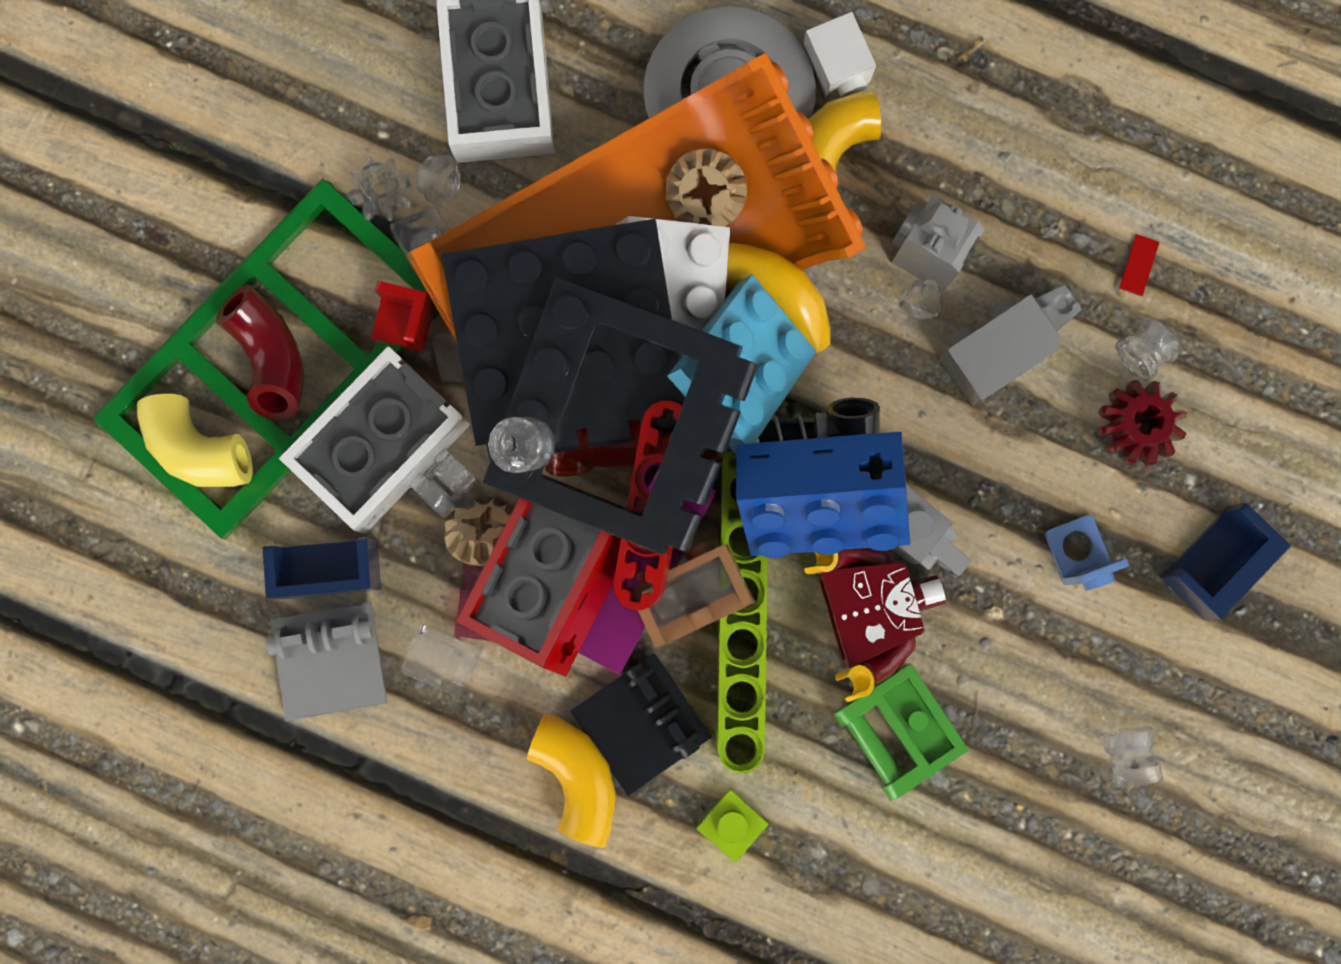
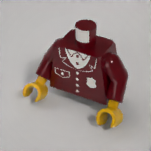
M871 548L846 549L835 554L815 552L817 557L816 565L804 568L806 574L818 573V580L844 667H849L835 675L836 681L848 677L853 682V693L845 697V700L848 702L868 696L873 691L875 685L892 676L915 651L916 637L925 633L919 611L946 603L944 590L937 575L911 582L904 562L894 563L892 557L887 552Z

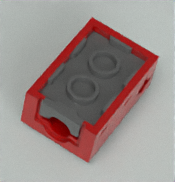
M519 498L456 622L528 661L566 677L613 585L621 538Z

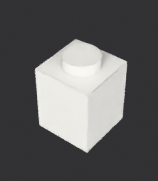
M853 12L806 30L803 48L809 56L815 80L825 101L837 96L842 98L856 92L865 91L868 88L867 84L871 81L876 64Z

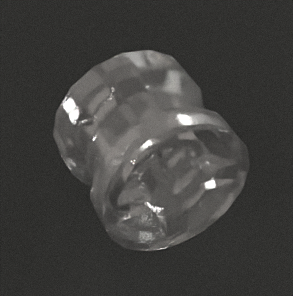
M1151 317L1139 325V331L1134 336L1126 335L1115 344L1117 354L1128 370L1137 378L1146 382L1157 375L1160 365L1163 363L1170 364L1181 356L1180 345L1174 335L1163 323Z
M530 416L512 417L502 420L492 430L488 443L490 456L495 464L504 471L515 474L538 470L546 465L553 455L555 446L553 433L548 425L539 418ZM512 436L516 439V442H515L516 449H515L513 452H512V450H513L514 448H513V439L511 438Z

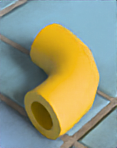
M874 90L856 92L827 102L808 119L814 133L812 142L820 158L827 160L835 173L839 159L847 149L861 142L879 140L881 135L880 106Z
M730 243L725 293H731L739 281L753 274L817 351L816 353L825 350L831 341L830 322L824 298L807 274L776 252L747 244Z
M545 712L530 745L527 761L540 765L552 772L562 785L565 802L563 814L557 827L558 831L578 842L604 848L611 833L616 804V793L609 764L589 735L562 718Z

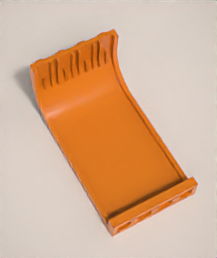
M765 52L660 113L407 253L408 260L455 341L457 342L441 254L613 226L627 216L679 221L675 219L673 211L665 200L666 178L678 159L697 149L709 148L726 153L738 163L745 175L747 197L744 207L738 217L732 223L725 226L730 227L729 244H747L776 252L802 270L823 262L850 258L867 248L860 236L863 233V228L857 214L850 207L844 205L836 189L838 187V178L833 167L827 160L820 158L812 142L814 133L809 120L801 111H796L786 92L789 89V85L781 67L776 62H771ZM699 169L701 174L699 185L685 194L686 197H702L704 204L708 206V210L711 212L712 196L727 187L726 185L708 184L706 177H703L702 169ZM725 293V299L729 296L730 293Z

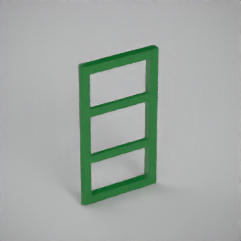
M323 178L92 417L98 427L106 430L216 535L224 540L239 527L291 472L279 459L291 445L388 346L399 356L406 350L379 342L367 355L270 265L326 209L412 289L427 292L406 254L334 189L331 182L325 181ZM257 279L354 368L291 436L273 420L257 414L249 406L247 396L193 346L216 323L217 314L225 301L238 288L247 284L251 286ZM436 306L432 321L440 314ZM179 360L277 450L253 475L251 481L245 484L223 508L200 487L169 475L146 449L142 433L125 418L137 405V402L144 398Z

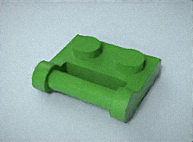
M907 663L892 676L875 685L873 691L868 696L849 701L833 713L841 727L845 725L848 727L883 780L884 784L881 788L890 801L901 797L969 751L911 663ZM875 706L914 763L913 766L901 772L864 716L866 712Z

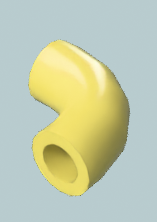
M156 394L144 397L137 402V418L146 449L169 475L197 487H235L248 484L251 481L253 475L251 455L245 440L240 434L235 433L222 437H208L201 434L193 425L189 400L182 395Z

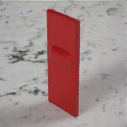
M1138 234L1135 235L1119 289L1139 296L1144 295L1160 242Z

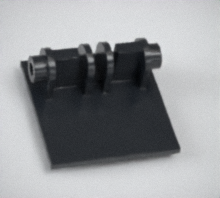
M655 653L570 711L584 733L589 735L609 764L610 771L627 796L637 791L679 760H684L700 749L699 746L712 738Z

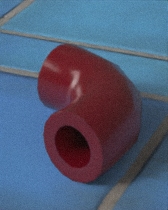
M249 284L243 285L225 301L217 314L216 323L241 345L249 359L253 375L247 396L249 406L257 414L275 421L290 419L298 411L303 388L304 368L298 344L278 311Z

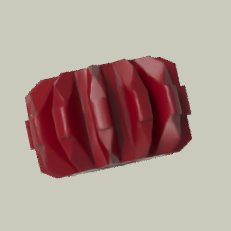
M1138 380L1127 383L1125 391L1119 388L1111 391L1108 396L1112 405H1104L1098 411V414L1110 421V424L1098 428L1097 434L1099 436L1111 434L1114 439L1108 444L1106 452L1114 454L1124 448L1123 462L1127 465L1136 463L1140 457L1145 466H1151L1157 463L1158 455L1164 458L1172 456L1176 451L1172 441H1180L1187 434L1182 428L1176 426L1175 422L1185 419L1188 412H1185V410L1173 412L1171 405L1176 402L1178 394L1170 392L1160 397V382L1153 381L1144 389ZM1139 414H1143L1146 417L1142 423H1149V430L1145 432H1140L1137 429L1141 426V423L1135 424L1134 417Z

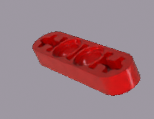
M671 400L659 401L651 405L645 412L640 430L627 508L643 514L651 492L645 485V473L651 465L661 463L664 457L662 454H648L650 444L660 448L662 446L663 431L655 428L656 419L665 418L668 410H674V419L677 421L683 405ZM621 539L613 585L615 596L624 607L631 610H644L656 605L662 599L666 589L673 547L669 546L667 553L661 555ZM631 552L642 557H660L658 566L653 563L646 565L645 581L653 584V591L642 594L640 600L634 599V589L626 586L627 579L637 577L641 561L630 562Z

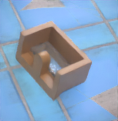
M710 540L690 549L689 552H685L684 554L688 562L669 570L666 589L662 599L654 606L638 610L655 648L664 646L755 603L727 544L716 547L714 541ZM645 571L637 575L640 584L632 587L635 591L634 599L640 600L642 594L653 591V584L645 581Z

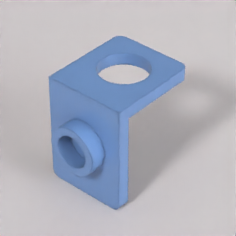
M1091 515L1078 518L1045 532V537L1064 586L1083 583L1086 591L1115 581L1112 572L1130 566L1127 558L1110 561L1095 520ZM1073 531L1085 534L1091 543L1089 555L1081 561H1074L1068 558L1063 550L1065 537Z

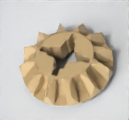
M703 148L685 154L676 161L666 178L665 200L673 211L675 219L681 222L725 227L738 217L746 201L747 183L741 167L732 157L719 150ZM699 169H702L703 177H706L708 184L726 185L727 187L712 196L711 212H709L708 206L704 204L702 197H686L685 194L699 185V177L701 176Z
M494 498L487 505H480L474 499L470 509L456 508L454 519L445 522L444 538L450 554L466 564L485 566L515 508L514 504L501 506L496 498ZM485 524H492L493 528H488L485 534H482L481 539L478 540L476 530H482Z

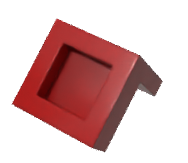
M377 281L375 292L380 296L381 301L371 338L377 342L423 353L435 310V304L427 292Z

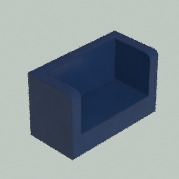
M1247 503L1228 506L1160 578L1203 620H1221L1291 545Z
M360 537L356 541L291 547L263 546L266 598L291 599L381 590L378 540Z

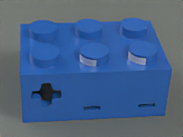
M901 431L736 445V500L751 556L762 555L768 558H780L789 553L803 552L835 554L846 549L860 548L886 551L896 546L911 545Z

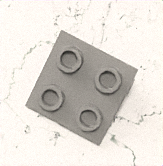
M371 602L270 620L272 634L266 635V648L269 655H275L285 721L387 703Z

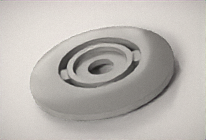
M742 7L711 8L683 19L659 41L646 68L644 78L645 110L649 119L682 100L681 84L685 71L693 60L700 63L692 75L690 95L766 52L770 61L776 62L783 70L789 85V89L786 92L796 111H801L809 119L813 115L816 100L814 70L809 56L800 41L779 21L764 13Z

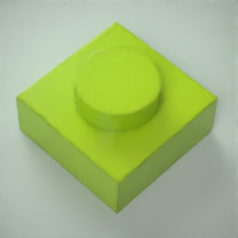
M729 788L696 825V829L732 862L736 863L766 829L769 823Z

